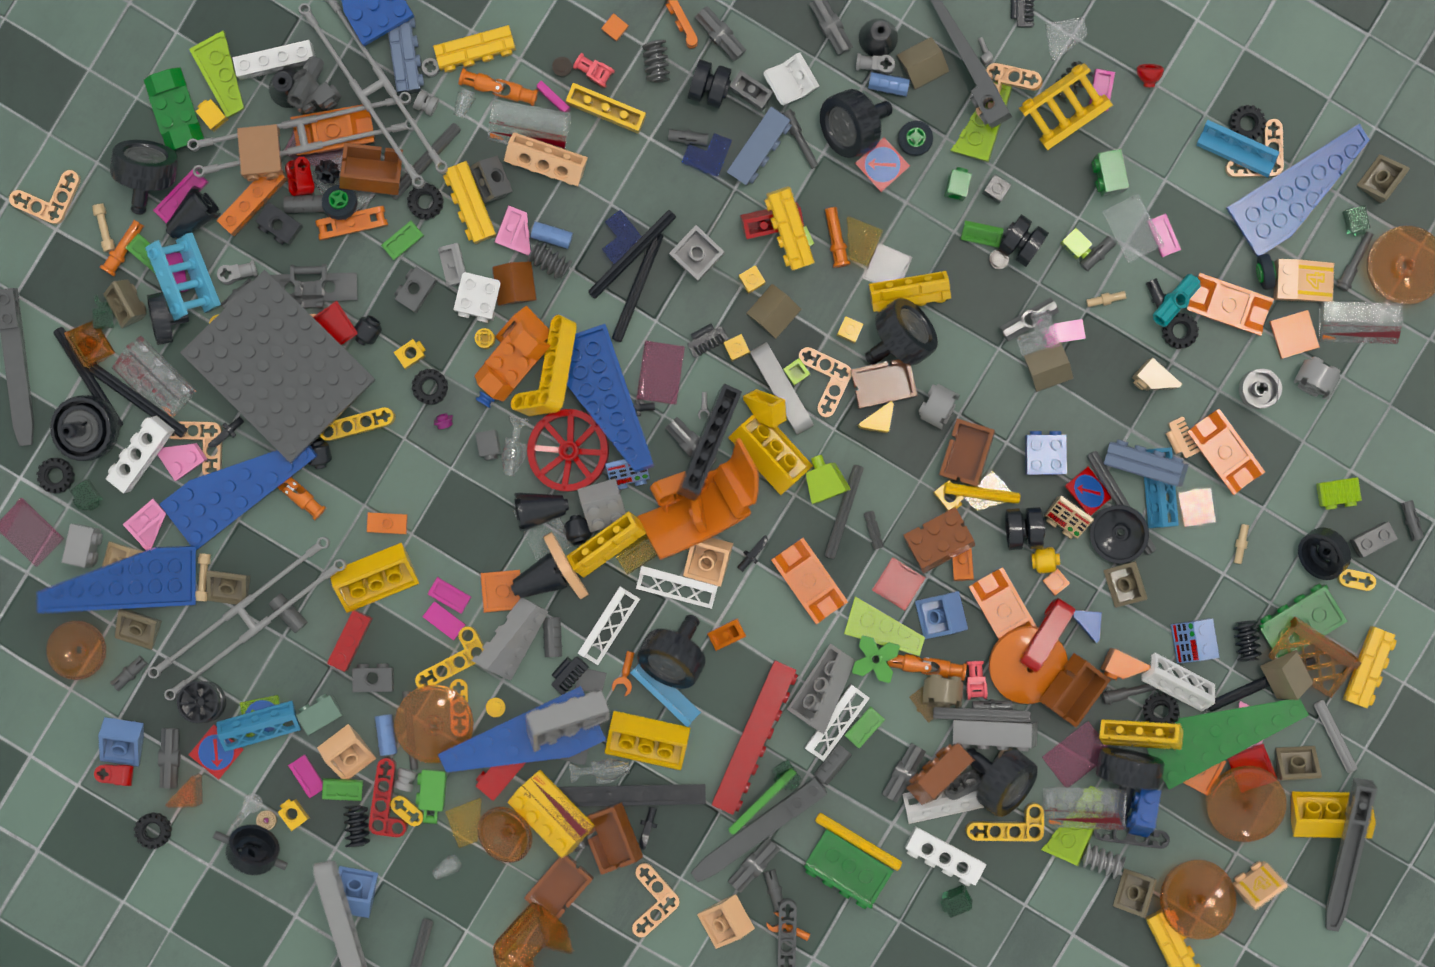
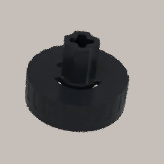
M163 292L147 295V302L156 344L172 343L171 325L189 322L188 314L174 321L169 308H167Z
M1319 527L1312 530L1300 541L1298 546V556L1302 566L1308 573L1318 579H1335L1350 565L1351 551L1347 541L1338 532L1330 528Z
M243 825L235 829L230 835L226 846V856L229 863L238 871L248 875H261L270 871L275 865L280 851L279 842L274 834L266 828L257 825Z

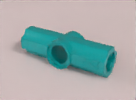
M1187 274L1171 293L1166 294L1164 302L1152 314L1156 324L1166 327L1182 308L1188 306L1190 298L1201 287V281L1197 277Z

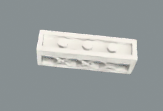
M641 566L636 589L712 609L718 586ZM643 576H651L656 584L650 588L641 586ZM655 578L662 579V581L657 582ZM669 581L675 589L666 593L662 591L659 584ZM674 583L681 584V586L676 587ZM657 586L660 591L655 590V589H652V588H654V587ZM688 586L694 594L685 598L681 596L678 589ZM693 588L699 589L700 591L695 592ZM676 591L679 596L673 595L671 593ZM702 591L711 592L709 604L701 602L697 594ZM695 596L698 601L692 600L690 598Z
M620 586L578 654L599 665L640 598ZM625 594L635 600L631 607L622 609L621 599ZM619 604L620 610L614 611ZM628 610V612L624 616L623 611ZM621 612V623L612 625L610 620L612 613ZM607 621H608V622H609V626H608V627H604L605 624H606ZM617 627L616 631L613 633L612 628ZM610 628L612 637L609 641L601 642L600 632ZM598 637L599 643L593 644ZM607 643V645H606L605 648L603 649V648H602V644ZM600 645L601 654L598 659L587 654L592 646Z
M1157 653L1151 655V668L1142 674V681L1201 712L1215 704L1214 683ZM1158 662L1161 663L1164 670L1158 667ZM1172 670L1176 671L1180 678L1176 677ZM1187 677L1192 680V682H1193V684H1194L1195 686H1193V685L1190 684V682L1188 681ZM1202 685L1208 688V693L1205 692Z
M850 684L839 699L825 733L822 734L817 730L804 748L824 762L825 758H827L870 698ZM855 693L864 698L859 706L851 707L850 700ZM843 710H850V719L846 722H840V713ZM838 725L839 734L837 737L828 738L827 731L829 728ZM826 741L827 750L822 756L814 749L819 742Z
M974 778L966 780V783L969 785L977 782ZM944 789L939 794L937 800H932L924 805H921L919 802L918 804L909 805L908 799L915 797L910 792L902 794L909 824L984 807L977 801V791L957 800H951L946 797Z

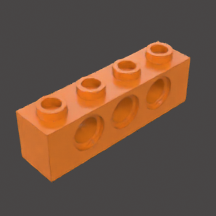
M279 175V178L276 179L259 177V180L253 181L218 218L217 222L231 235L235 236L288 179L284 175Z

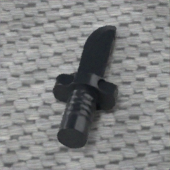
M635 399L636 405H634L637 416H641V411L655 410V403L640 404V400Z
M239 416L230 425L224 423L222 427L225 430L215 437L208 446H218L229 435L234 438L236 436L234 431L244 423L243 419Z
M766 535L761 538L750 553L747 550L743 552L746 557L737 566L742 572L752 561L755 564L758 563L755 557L766 546L768 541Z
M649 807L646 821L641 820L640 824L645 825L640 838V847L643 850L646 849L651 827L657 828L658 825L653 823L657 808Z

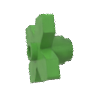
M863 635L859 647L866 657L855 661L852 673L864 676L874 669L879 681L890 683L893 671L886 661L898 656L900 645L888 642L878 649L874 638ZM873 656H879L880 661L874 663L872 661Z

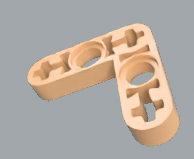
M992 63L986 69L988 75L993 80L991 71H995L998 68L1000 75L996 74L995 82H998L995 86L999 94L1002 84L1036 91L1042 86L1043 80L1040 74L1035 71L999 63ZM1012 72L1020 74V78L1016 82L1009 80V75ZM1023 74H1026V79H1033V76L1036 77L1038 83H1034L1033 86H1031V83L1029 81L1024 80V84H1022L1024 79ZM994 101L993 103L988 102V109H991L994 106ZM980 107L976 108L978 116L982 114Z
M1271 119L1266 122V128L1263 131L1264 145L1269 146L1270 143L1274 142L1279 146L1278 151L1280 152L1275 163L1276 166H1279V169L1275 172L1272 169L1269 177L1279 175L1284 168L1282 123L1277 119ZM1272 123H1274L1275 127H1278V130L1274 132V137L1278 136L1279 139L1273 138L1268 140V137H1272V130H1268ZM1229 161L1225 168L1226 173L1234 178L1265 177L1258 173H1252L1247 168H1245L1246 174L1243 173L1244 169H1239L1234 173V170H1230V167L1234 164L1232 161Z
M65 171L49 203L21 190L13 191L9 196V201L12 206L49 223L59 224L64 220L78 189L80 176L75 171ZM73 174L75 182H71L69 184L68 188L72 189L70 192L67 189L62 188V185L67 187L68 180H66V177H71ZM61 192H66L68 195V199L64 203L59 202L57 198ZM22 194L21 198L29 201L26 205L21 202L16 204L15 196L19 197ZM33 203H41L42 209L40 212H33ZM54 203L63 206V210L59 208L57 211L59 218L52 220L50 213L55 212L57 209L56 206H53Z
M803 348L799 353V358L803 364L831 377L817 407L819 415L830 417L835 412L851 378V368L815 349ZM810 351L812 357L816 358L817 355L821 357L817 360L815 367L812 365L814 361L810 359L807 362L804 361L802 354ZM823 359L829 360L831 363L830 369L822 370L819 365L820 361ZM834 363L838 364L836 368L839 370L846 368L848 377L840 378V374L834 371V375L830 374L834 368ZM832 385L840 388L838 396L830 395L829 388ZM825 396L837 400L835 404L831 402L829 408L832 411L826 414L822 413L823 409L821 408V405H826L828 401L824 399Z
M178 421L182 425L185 424L187 429L191 425L197 426L198 434L190 436L187 430L184 437H179L175 434V436L171 435L170 439L203 440L204 455L208 459H218V462H213V467L217 468V471L221 470L222 442L216 446L218 452L215 456H210L207 453L208 444L222 432L221 426L214 422ZM202 425H205L204 429H211L213 425L215 429H218V432L214 433L213 437L211 433H204V437H201L203 433ZM207 460L202 463L204 475L210 474L207 472V468L211 467V462H207Z
M550 532L543 538L555 562L580 600L588 596L587 589L572 569L554 534Z
M641 863L636 868V876L655 897L657 902L633 923V933L637 937L648 935L677 909L680 902L678 895L648 863ZM640 868H649L648 874L652 878L653 874L656 876V878L650 881L649 885L646 883L649 879L645 875L640 876ZM659 881L663 884L661 892L653 891L652 884ZM667 897H674L675 906L669 905L666 907L668 912L665 913L659 904L662 903V906L667 903ZM658 909L661 911L662 916L659 920L651 918L650 913L652 910ZM647 916L648 920L654 925L651 927L650 924H647L644 933L643 931L637 932V924H644L646 922L644 917Z

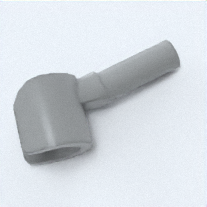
M980 37L978 40L984 52L980 59L987 66L993 61V55L988 51L983 37Z
M702 392V405L698 413L699 419H701L700 413L702 411H706L708 416L710 414L707 409V392Z

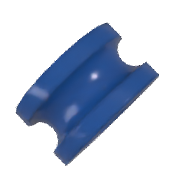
M480 391V396L475 399L491 408L490 404L495 400Z

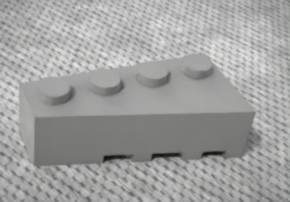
M520 598L506 616L507 621L503 625L498 626L495 630L497 634L490 642L487 641L482 648L484 650L479 656L476 655L472 661L484 669L511 681L544 622L548 611L525 598Z
M830 644L787 710L824 734L856 660Z
M593 691L580 698L574 697L561 704L555 703L548 708L531 711L529 714H526V728L534 752L540 750V746L547 742L549 745L557 743V739L561 736L571 737L575 735L582 727L587 730L608 721L609 708L602 691Z
M954 720L953 744L959 743L963 748H970V745H978V749H989V746H997V750H1009V747H1017V751H1029V748L1037 746L1038 722L1024 724L1021 722Z

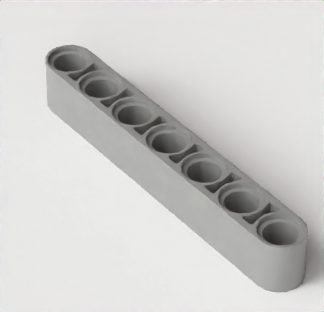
M334 860L315 863L313 866L314 877L341 966L367 967L337 864Z

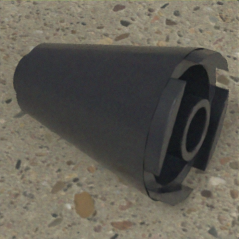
M877 18L866 22L859 33L861 48L871 57L873 55H889L894 51L898 42L896 28L885 19Z
M284 69L272 77L269 84V93L277 105L284 108L295 107L290 105L287 99L295 84L293 76L298 71Z
M193 186L166 223V231L172 238L176 237L179 239L221 215V213H217L219 208L214 200L207 193L201 194L199 192L201 188Z
M514 493L516 497L514 501L517 521L520 520V532L564 516L566 511L569 510L568 500L564 499L563 495Z
M551 552L547 553L513 579V584L510 585L514 595H519L520 598L562 590L568 587L565 577L561 573Z

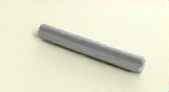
M1320 700L1316 702L1314 708L1346 772H1354L1357 770V765L1325 701Z

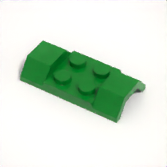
M181 67L166 69L145 78L144 83L165 145L175 152L180 148L186 147L190 139H205Z

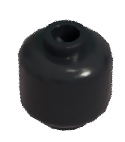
M370 315L361 317L355 325L358 333L355 336V340L361 345L374 344L382 331L380 321Z
M316 439L310 446L318 456L308 465L315 466V469H322L327 467L326 464L332 460L329 444L324 442L323 439Z
M581 515L571 516L570 520L564 525L566 539L573 545H582L591 537L587 520L582 518Z

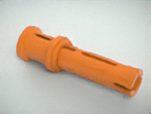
M837 207L825 209L831 238L830 251L833 253V268L848 266L850 261L847 259V245L843 242Z
M133 220L115 250L109 252L110 256L100 268L115 277L117 268L125 261L124 256L128 251L125 247L137 233L141 232L144 226Z

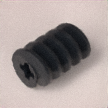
M1258 621L1235 622L1238 625L1233 630L1239 631V633L1234 635V638L1240 639L1239 642L1235 643V646L1241 647L1236 653L1242 655L1237 661L1259 660L1257 657L1262 655V652L1256 651V649L1261 647V644L1255 643V641L1259 640L1260 637L1254 635L1259 629L1252 627Z
M361 805L343 807L349 809L343 815L349 817L348 820L344 821V824L350 825V827L344 829V831L350 833L345 839L351 841L345 847L365 846V844L370 842L369 838H365L370 832L364 830L369 827V823L364 822L369 816L363 814L368 811V807Z

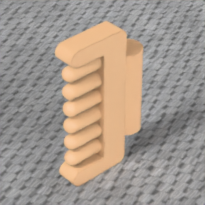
M1180 417L1168 423L1171 431L1167 432L1166 435L1175 454L1182 452L1183 457L1188 458L1200 452V450L1196 448V444H1193L1195 442L1190 440L1192 438L1186 431L1189 427L1185 426L1186 422H1182L1185 418Z

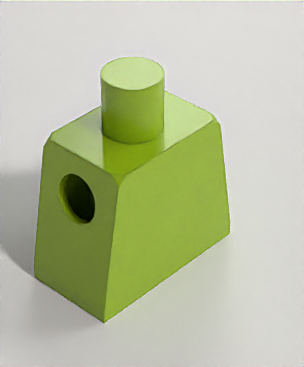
M822 455L811 458L814 470L807 472L806 478L812 504L851 490L835 462L825 464Z

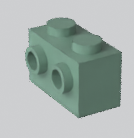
M325 693L315 699L317 703L310 707L307 704L299 709L300 713L296 717L308 736L344 715L333 695L327 697Z

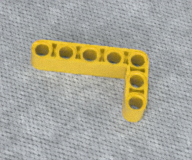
M561 315L553 317L547 343L551 346L545 352L539 390L516 394L511 400V408L527 416L557 412L562 408L577 328L574 321Z

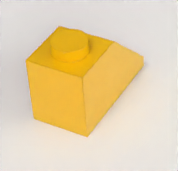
M758 389L743 396V400L759 423L774 428L787 421L785 399Z

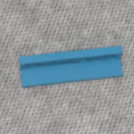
M1207 120L1196 145L1267 178L1280 153L1210 120Z
M1156 448L1146 450L1147 452L1153 453L1154 450L1165 452L1166 457L1171 459L1173 456L1172 448ZM1144 477L1148 528L1179 526L1175 486ZM1166 493L1169 494V501L1166 500ZM1168 512L1171 514V522L1169 523L1167 515Z
M640 664L630 672L686 727L701 713L677 688L664 685L653 679L642 669Z
M293 701L216 722L217 735L225 752L301 730ZM291 720L294 725L288 727L283 725L284 722ZM267 727L275 728L271 732L264 731ZM252 732L255 733V736L249 738L245 734ZM235 738L237 740L227 744L225 739Z

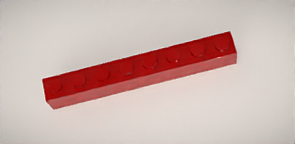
M774 660L712 801V806L732 815L735 811L739 812L743 803L740 798L743 793L747 794L751 785L748 782L750 775H755L759 766L756 764L758 757H763L767 748L764 746L766 739H771L774 728H771L774 720L778 722L782 714V710H779L782 702L786 704L790 692H787L790 684L794 686L798 674H795L796 669Z

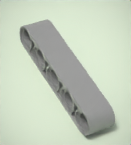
M765 342L751 350L750 354L773 395L785 399L786 417L795 433L798 435L814 426L768 343Z

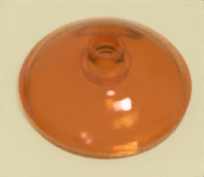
M69 621L58 626L50 635L46 648L47 658L53 670L60 676L71 680L85 679L95 674L103 665L106 657V643L101 632L92 624L84 621ZM78 646L82 647L80 654L76 651Z
M494 807L481 816L477 828L478 837L481 845L489 855L499 861L512 863L523 859L529 853L533 841L532 832L527 821L518 812L507 807Z

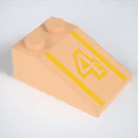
M1278 259L1275 261L1274 300L1333 302L1334 263L1296 259Z
M1265 861L1254 863L1250 867L1252 870L1246 874L1244 872L1234 878L1235 882L1232 883L1244 902L1255 910L1288 887L1284 880Z

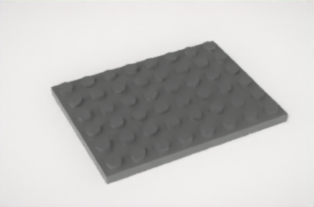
M266 270L258 275L180 352L290 463L294 462L375 381Z

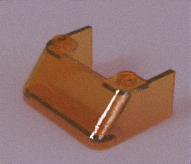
M530 903L496 940L493 947L496 967H535L533 958L544 946L545 948L571 954L573 950L567 927L542 904Z

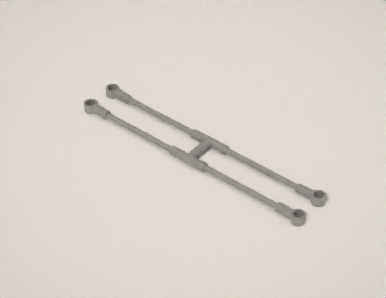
M324 0L339 15L379 79L363 90L357 81L352 78L318 26L317 20L311 13L310 6L307 3H302L299 6L300 14L316 30L349 80L351 88L365 109L370 112L403 162L405 170L412 179L413 186L421 189L425 184L423 177L418 175L413 166L408 163L367 96L383 86L390 97H393L428 150L429 156L436 165L437 172L445 174L448 171L447 163L442 161L437 152L432 149L397 96L396 90L383 70L376 64L366 47L362 45L354 29L342 13V8L337 1ZM308 8V11L302 12V9ZM440 165H445L443 170L438 169ZM418 179L422 180L419 185L415 184V181Z
M402 92L398 96L403 105L411 103V96L408 92ZM403 96L409 97L407 101H402ZM392 97L385 99V101L371 104L376 108L385 105L392 106L397 103ZM363 105L321 115L315 114L277 124L280 129L297 127L300 140L299 146L280 151V156L313 151L324 146L383 134L381 129L329 141L308 143L304 125L326 118L366 110ZM408 120L386 128L388 132L393 133L403 130L415 131L413 127H408ZM238 133L217 138L190 139L187 146L191 151L196 152L202 147L238 138ZM193 142L197 143L195 148H191ZM240 160L204 167L196 165L193 168V174L197 178H202L205 174L240 165ZM198 169H202L201 174H196Z
M320 537L317 543L309 548L303 556L252 595L249 594L223 614L221 619L170 658H166L157 666L149 668L148 675L150 678L159 677L161 672L170 666L175 659L236 614H239L249 627V630L241 635L235 643L188 679L181 681L173 688L167 689L164 693L167 700L176 699L178 693L185 685L192 682L241 643L248 641L270 624L271 620L322 581L327 580L336 572L344 570L347 566L344 559L335 560L333 566L322 573L321 577L257 624H255L244 609L257 596L308 557H312L321 549L327 548L330 545V540L327 537ZM322 539L326 541L325 546H322L320 544V541ZM338 561L343 563L342 568L337 567ZM153 669L157 670L156 676L152 674ZM169 691L174 693L173 698L169 697Z

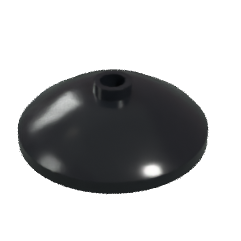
M1112 505L1104 508L1095 516L1090 527V540L1094 550L1103 559L1112 563H1128L1138 558L1146 549L1149 541V528L1145 518L1136 509L1127 505ZM1118 529H1123L1125 534L1120 535Z

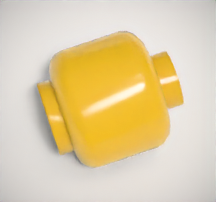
M1053 547L1036 549L1035 553H1032L1033 569H1036L1037 573L1040 574L1055 572L1056 565H1060V554H1055Z

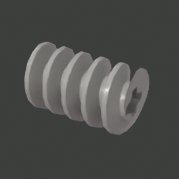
M1088 843L1082 857L1083 867L1085 868L1088 864H1091L1090 870L1093 871L1097 866L1099 874L1104 869L1105 876L1112 872L1113 879H1115L1121 873L1126 857H1123L1120 861L1119 854H1116L1113 858L1112 851L1105 855L1106 850L1104 848L1098 852V846L1095 845L1091 849V844Z

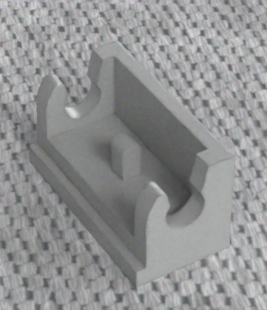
M459 243L439 247L438 251L447 287L460 285L462 274L466 270Z

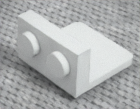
M800 52L784 63L763 72L767 83L772 88L781 105L801 99L819 87L818 82Z
M467 272L463 273L453 309L455 312H458L457 316L469 318L471 315L477 317V321L488 323L489 320L493 321L500 281Z

